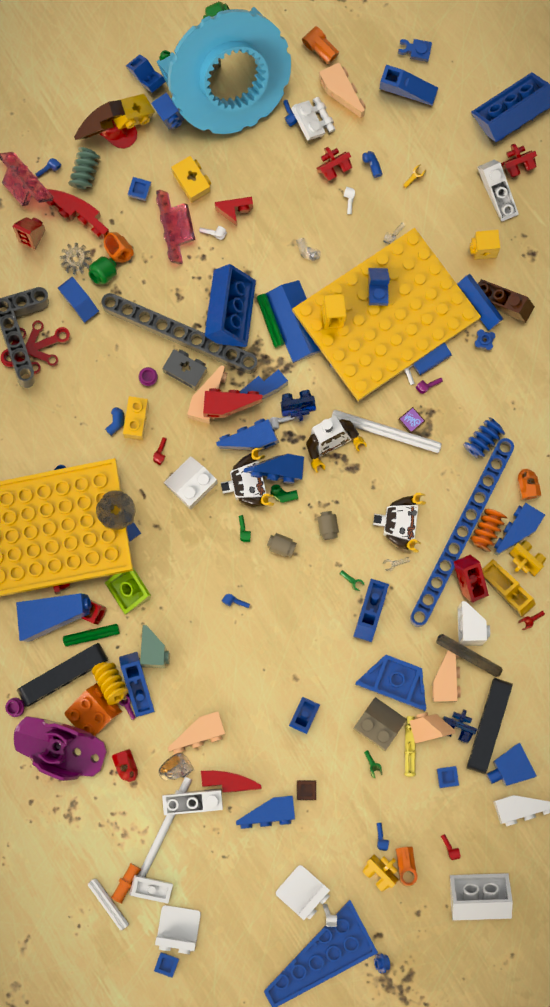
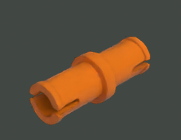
M130 863L123 878L119 879L120 883L114 894L111 896L113 900L122 904L126 894L131 889L134 875H138L141 868Z

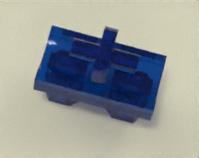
M309 390L299 392V399H293L290 393L283 394L282 402H280L282 416L298 417L299 422L303 421V415H309V411L316 410L315 398Z
M463 709L461 714L453 713L452 717L459 719V721L444 716L443 720L453 729L461 730L458 740L468 744L472 735L476 734L477 728L463 723L464 721L470 724L472 718L466 716L467 710Z

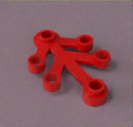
M36 320L32 324L33 329L25 345L28 355L47 362L51 367H55L59 362L57 356L38 350L57 342L67 343L70 339V332L67 328L60 327L55 331V335L36 342L39 333L44 330L43 323ZM41 324L42 326L40 329L37 330L35 329V325ZM20 328V331L24 332V335L22 336L24 340L27 336V333L25 329ZM60 334H66V338L60 339ZM15 340L11 345H17L19 342ZM6 349L1 354V362L6 367H13L12 362L7 360L9 353ZM19 357L16 359V361L22 362L24 361V359H22V357ZM55 358L56 362L52 364L49 360ZM32 362V366L37 365L39 367L37 371H34V374L40 373V364L38 362Z

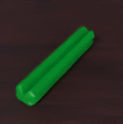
M260 294L257 296V300L275 348L284 345V341L267 294Z
M118 624L66 635L63 636V643L65 646H71L117 635L120 633Z

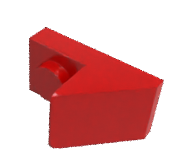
M252 197L215 202L216 212L236 226L235 212L247 213L250 209H253Z

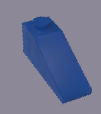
M374 579L370 580L353 637L372 642L389 584Z
M138 652L120 656V666L135 716L139 717L155 712L144 672L140 665Z

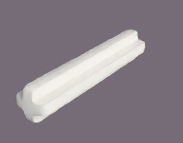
M96 878L88 883L91 891L119 930L125 929L129 925L127 920Z

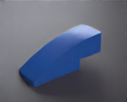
M278 369L265 381L260 376L256 377L240 393L247 394L248 391H257L265 399L287 386L288 380Z

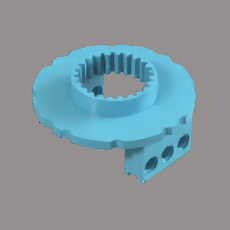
M255 7L251 8V11L243 9L220 11L213 17L207 16L203 18L198 26H192L179 41L174 50L175 54L172 52L167 58L156 61L173 96L171 98L176 108L180 109L179 113L194 127L203 131L209 129L215 134H229L242 131L244 127H252L258 123L260 118L268 116L283 97V89L288 84L291 73V56L287 52L288 44L285 38L280 36V30ZM239 50L242 53L247 52L249 55H252L257 64L256 70L258 73L255 74L257 80L252 81L253 87L247 88L248 93L243 92L242 97L236 96L234 101L231 98L226 101L224 98L220 100L219 97H215L209 87L211 82L208 78L212 76L209 71L214 70L213 64L219 63L218 58L224 59L225 53L231 55L232 51L238 53Z

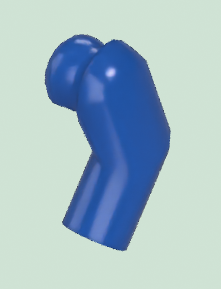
M368 151V153H363L362 159L365 163L369 162L373 177L382 176V170L374 152Z
M118 407L112 409L113 422L105 428L110 436L124 425V412Z

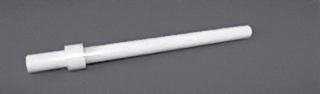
M185 777L175 794L187 792L192 780ZM176 814L166 815L137 876L146 877Z

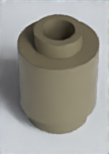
M332 511L321 512V516L317 517L320 536H322L323 540L338 538L337 533H339L336 514H332Z
M276 533L275 536H270L267 546L270 547L269 551L284 557H292L297 543L293 542L291 538Z

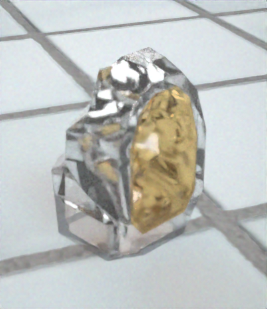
M178 753L161 765L159 776L164 780H176L180 777H186L194 771V768L183 753Z

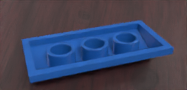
M297 280L280 285L265 293L292 362L295 363L321 352L292 312V308L307 299L300 281Z

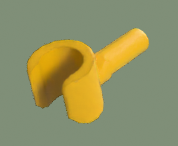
M421 164L413 169V174L403 184L406 188L417 177H421L426 173V169L422 174L418 173L417 169Z

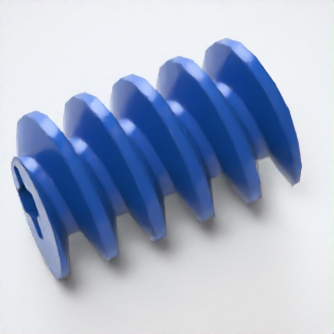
M491 417L483 422L484 426L478 428L480 432L475 431L473 433L474 437L468 439L469 443L465 442L463 444L465 449L475 458H478V455L485 457L483 450L490 451L488 444L495 446L493 439L500 440L498 433L505 435L501 425Z

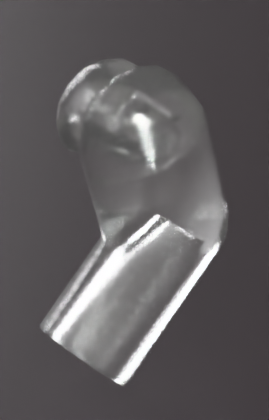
M305 238L296 240L303 258L311 261L320 258V250L308 247Z

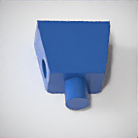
M520 743L514 745L494 760L493 764L496 769L487 773L491 784L502 780L505 786L537 776Z

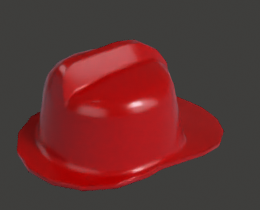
M112 120L114 128L99 133L112 145L123 149L133 145L137 139L135 126L127 129V127L118 129L114 120Z

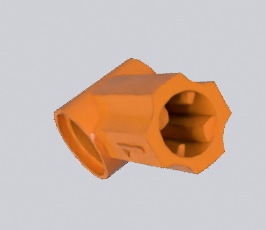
M317 26L302 38L304 45L309 50H314L327 64L331 63L339 54V51L326 39V35Z
M413 847L397 848L399 880L402 885L410 887L416 883L418 877ZM405 872L413 874L414 880L407 883L404 881L403 874Z

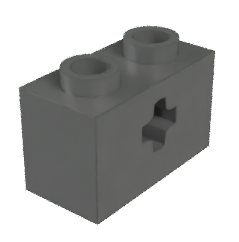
M175 349L172 351L162 368L163 373L195 391L207 373V367H205L206 364L199 359L192 360L189 358L188 353L180 349L179 351ZM189 365V370L183 372L182 366L186 367Z

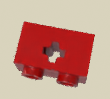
M471 554L454 561L462 595L471 603L489 596L480 561Z

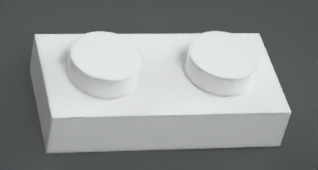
M134 875L129 894L130 896L168 904L173 884Z

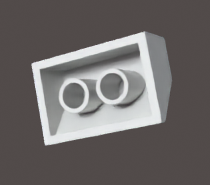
M462 601L457 608L459 646H482L490 637V625L486 624V620L466 601Z
M509 873L450 875L452 920L512 919L513 901Z

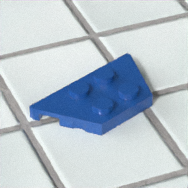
M385 655L356 681L355 685L426 711L423 671L418 666Z

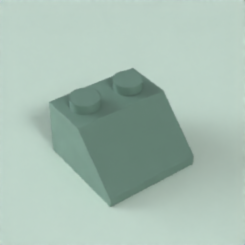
M143 625L140 665L146 668L165 669L166 664L170 662V653L149 627Z

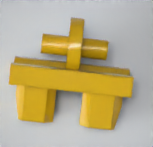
M525 540L521 544L518 543L509 554L514 558L513 562L517 565L514 571L518 572L522 569L526 574L530 572L535 577L544 567L543 564L546 557L541 553H537L535 557L531 555L529 551L532 549V545Z
M374 854L366 862L367 865L363 869V873L369 878L375 873L381 877L376 886L382 892L389 887L392 888L399 880L394 875L398 871L393 866L396 862L394 858L388 861L385 857L379 859Z

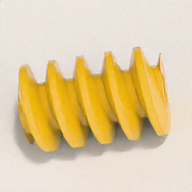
M102 662L92 668V673L96 681H98V686L104 694L103 696L107 700V704L114 705L124 698L128 693V689L125 688L121 675H118L119 671L115 669V663Z

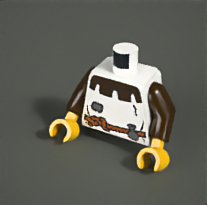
M333 416L312 428L306 446L310 458L313 459L311 467L317 473L319 465L325 470V464L318 457L348 443L351 439H354L353 444L357 451H360L358 448L359 444L363 443L367 447L366 442L359 436L351 421L339 420L337 416Z
M262 448L253 449L252 453L243 457L233 466L232 471H230L231 481L221 482L223 494L234 492L236 500L252 508L274 505V503L268 502V499L274 497V495L266 494L263 476L261 478L251 477L250 473L244 472V468L260 463L257 460L265 458V455H258Z
M416 493L414 496L400 498L392 502L390 506H387L386 515L374 514L373 525L384 526L383 535L396 548L411 550L415 553L419 552V550L414 548L415 544H421V542L415 540L418 505L416 504H426V502L420 501V497L425 496V494Z

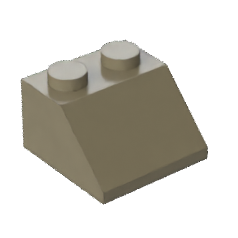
M375 697L353 729L386 751L407 719Z

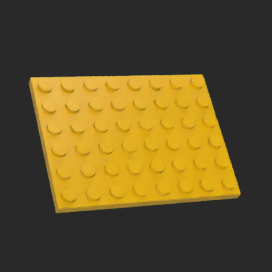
M415 228L292 308L294 315L357 401L369 395L481 318L480 314ZM368 268H388L390 278L388 284V306L369 305ZM332 292L344 294L346 309L344 326L341 328L324 329L322 315L324 296Z
M115 458L0 481V597L134 571L117 460Z

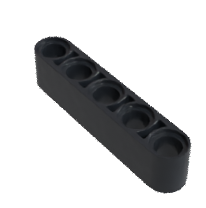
M96 643L17 689V692L24 705L28 707L92 671L95 665L107 662L109 659L100 643Z
M497 678L493 679L468 760L467 769L486 774L513 683Z

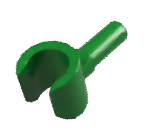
M240 515V540L242 542H250L251 531H245L244 517Z
M343 570L339 573L352 584V588L355 591H360L355 587L357 581L365 585L361 579L355 580Z
M368 750L365 751L364 754L370 764L371 776L376 778L374 773L376 770L380 771L382 775L381 765L375 763Z

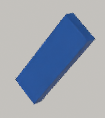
M471 274L466 275L457 284L480 314V320L488 331L503 320V317Z

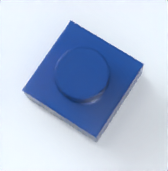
M133 177L128 196L146 201L151 182Z
M456 766L437 769L439 788L459 786Z
M160 952L154 971L173 978L179 958Z

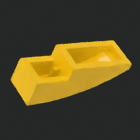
M494 559L482 569L485 580L521 617L536 605L534 598Z

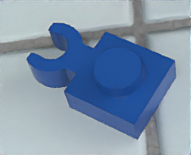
M406 39L400 40V44L405 45L406 49H399L398 54L406 55L410 53V59L429 61L432 42L414 39L413 44H411Z

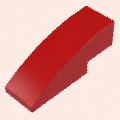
M214 770L201 771L202 787L222 785L223 793L262 789L261 784L238 774Z

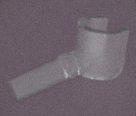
M401 223L393 234L387 232L383 242L387 244L394 242L405 224Z
M409 557L395 561L386 559L383 564L391 562V568L385 570L392 571L395 566L410 562Z

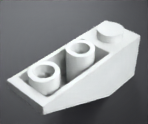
M492 160L478 166L482 182L501 222L519 215L501 163Z
M221 789L162 795L164 815L223 810Z
M515 795L493 801L500 824L505 823L506 826L516 824V819L524 817L525 821L536 818L535 814L543 812V815L550 813V801Z

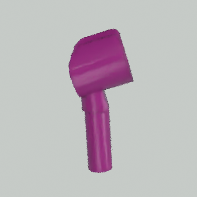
M439 378L428 384L422 380L417 384L416 389L421 394H424L432 386L443 382V380Z
M127 693V699L121 700L119 704L125 707L131 720L136 717L131 709L130 696Z

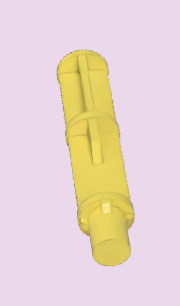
M407 716V724L405 725L404 775L407 777H414L416 775V743L410 725V720H414L415 716Z

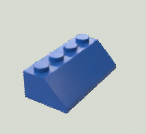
M531 72L471 111L485 134L497 142L504 139L512 131L519 129L529 120H533L543 111L550 109V84Z
M231 264L215 269L213 272L204 336L217 344L246 347L248 344L256 280Z

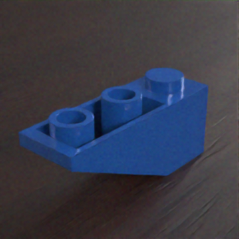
M390 65L385 66L379 88L433 106L438 87L405 70Z
M260 419L254 423V426L249 428L245 426L238 429L236 434L231 436L227 434L220 437V441L216 442L220 449L253 450L255 448H262V450H265L280 442L269 419Z
M293 454L278 455L246 467L244 472L250 473L251 477L261 478L262 476H267V480L277 481L283 479L284 483L292 484L295 483V480H301L303 477L304 457Z
M527 503L523 507L519 505L514 513L516 519L513 523L509 521L504 530L507 534L503 539H498L494 546L497 549L494 554L498 556L534 534L545 514Z
M293 796L270 799L237 820L236 825H240L241 829L252 828V824L260 823V827L272 826V822L279 821L280 825L291 824V820H295Z

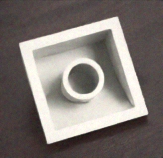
M190 456L164 484L191 510L217 484V479L203 465Z

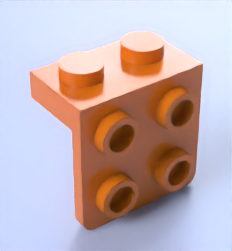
M96 683L85 690L65 711V716L75 727L96 736L123 711L119 708L118 704H107V700L103 696L104 694Z

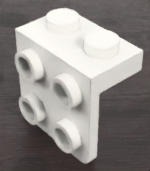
M299 865L278 888L276 896L303 920L306 917L310 920L317 912L315 907L319 902L323 905L330 897L328 894L330 890L307 869Z
M167 905L163 906L155 945L159 946V950L171 951V948L179 949L178 953L190 954V951H195L200 911Z

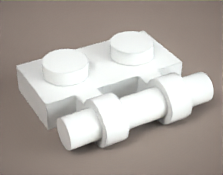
M319 97L313 99L315 104L313 107L308 100L295 104L291 108L307 141L323 136L325 134L323 128H327L329 133L336 130L332 117H329L325 110L327 108L324 102H321ZM317 113L320 114L322 121H319Z

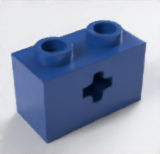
M167 92L151 103L169 130L172 128L176 129L182 124L184 118L173 104Z

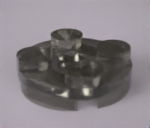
M115 490L107 492L102 496L103 498L96 506V514L99 521L107 529L120 530L133 523L136 507L133 500L127 494ZM114 506L121 509L117 515L111 513V510H114Z

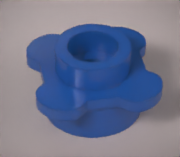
M482 329L478 330L475 346L491 350L495 333L484 332Z
M376 954L374 959V966L379 973H386L387 970H390V960L386 954Z

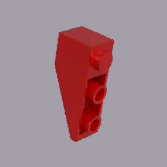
M210 388L209 391H205L203 415L204 417L225 418L262 403L263 395H259L257 391H248L245 394L240 393L239 390L221 392L220 389Z

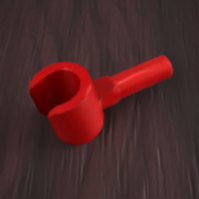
M162 437L160 446L153 455V461L159 465L163 463L166 457L162 454L167 440L165 437Z
M541 611L532 617L527 616L520 619L518 623L524 621L526 627L522 630L531 628L535 620L544 616L545 613Z
M442 835L441 838L447 847L449 858L451 860L460 859L459 848L452 849L446 835Z

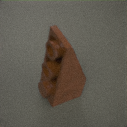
M480 280L478 285L497 310L512 318L527 322L535 307L527 296L488 281Z

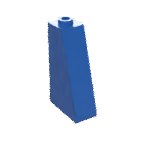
M79 593L16 602L19 641H33L89 615L91 608L90 598L87 594Z

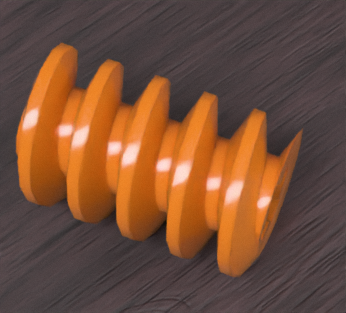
M485 509L484 513L487 516H481L480 519L483 522H478L477 526L479 529L474 530L476 536H471L470 539L475 546L484 551L491 552L487 546H494L491 538H498L494 532H501L498 525H504L505 523L501 518L507 519V517L496 510Z

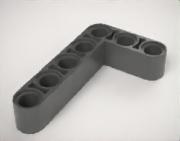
M36 287L0 298V308H8L4 312L0 311V329L18 383L24 388L33 386L35 376L16 318L47 308L49 304L48 292L42 287ZM37 297H44L41 301L36 300ZM20 302L26 303L24 306L17 305ZM7 324L14 325L11 328H5ZM15 340L19 342L17 345L10 344ZM19 357H22V358L25 359V360L22 361V362H17V361H16V359L19 358ZM24 374L30 375L28 379L21 378Z

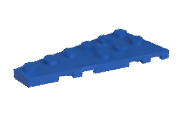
M351 900L336 914L337 927H327L325 925L264 990L272 1007L284 1004L378 953Z

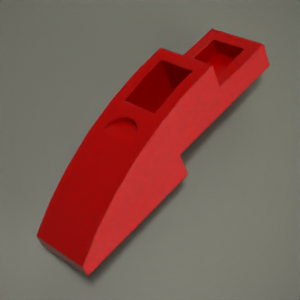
M43 190L44 201L51 207L53 205L59 209L58 213L66 219L68 217L72 221L78 216L77 220L84 226L86 224L92 228L91 232L98 238L101 236L104 239L109 233V229L98 221L101 217L100 211L89 203L62 191Z

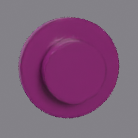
M146 367L140 371L139 381L142 385L152 386L157 382L158 375L153 368Z
M11 698L6 703L5 709L10 716L19 717L23 714L25 706L21 699Z

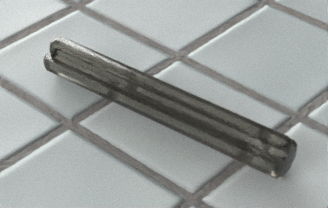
M444 634L438 636L436 640L438 645L495 677L501 675L503 669L499 665Z

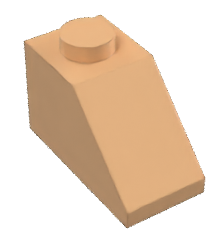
M428 712L416 715L417 719L410 720L415 743L455 734V729L437 714L428 716Z

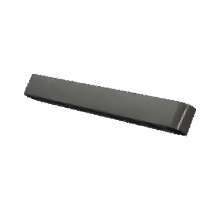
M108 293L102 297L101 302L104 311L112 316L244 373L251 374L257 369V358L252 353L236 346L217 344L205 337V333L115 294ZM114 300L116 303L113 307H107L106 302ZM127 307L133 309L129 315L123 313V310ZM143 315L150 316L147 322L140 321V318ZM164 322L167 324V327L164 330H160L157 328V325ZM177 330H183L185 332V334L182 337H176L174 335ZM199 337L202 339V342L199 345H195L192 343L193 338ZM211 345L219 346L217 352H211L209 348ZM234 352L237 357L234 360H230L226 357L227 354ZM246 360H252L254 362V365L252 367H246L244 365V362Z

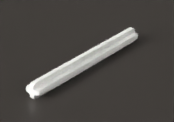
M338 410L333 411L332 417L337 416L339 420H349L355 428L439 453L442 444L440 442Z

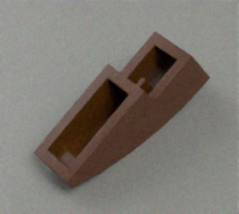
M121 100L109 101L94 110L77 130L74 136L75 140L87 139L114 128L112 120L125 115Z

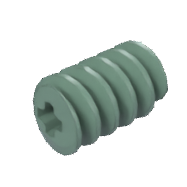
M79 147L78 150L80 152L76 154L78 159L74 161L76 166L72 168L74 173L70 175L72 180L68 184L83 190L86 187L93 186L88 180L95 179L90 173L97 172L92 166H98L94 159H100V156L91 149Z

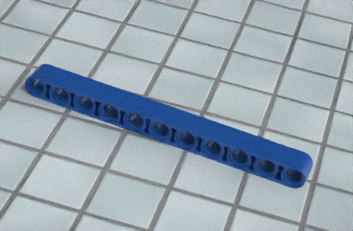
M503 438L497 443L411 613L410 621L414 626L422 627L428 621L455 567L454 561L459 559L514 450V443L510 439ZM500 445H508L509 452H502ZM491 462H500L501 468L494 469ZM488 477L492 480L493 484L486 486L483 483V479ZM477 494L482 495L484 502L477 503L474 496ZM466 512H474L476 518L469 520L466 517ZM459 528L466 529L467 536H459L457 530ZM456 545L459 552L457 554L450 553L449 546ZM440 563H449L450 570L443 571L440 568ZM439 579L442 585L440 588H434L431 581ZM423 597H432L433 604L425 605ZM422 613L424 621L420 623L415 621L414 615Z

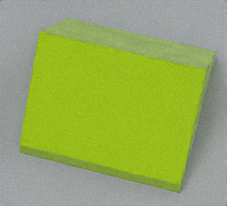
M134 568V571L114 574L105 582L125 615L151 598V594Z

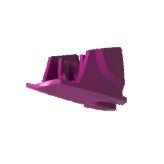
M26 716L14 730L15 750L31 758L32 765L39 772L58 780L68 781L78 779L79 776H94L101 771L107 753L105 743L85 730ZM76 748L80 749V755H77L75 753ZM94 754L98 755V756H99V760H98V761H94V759L92 758V755H94Z

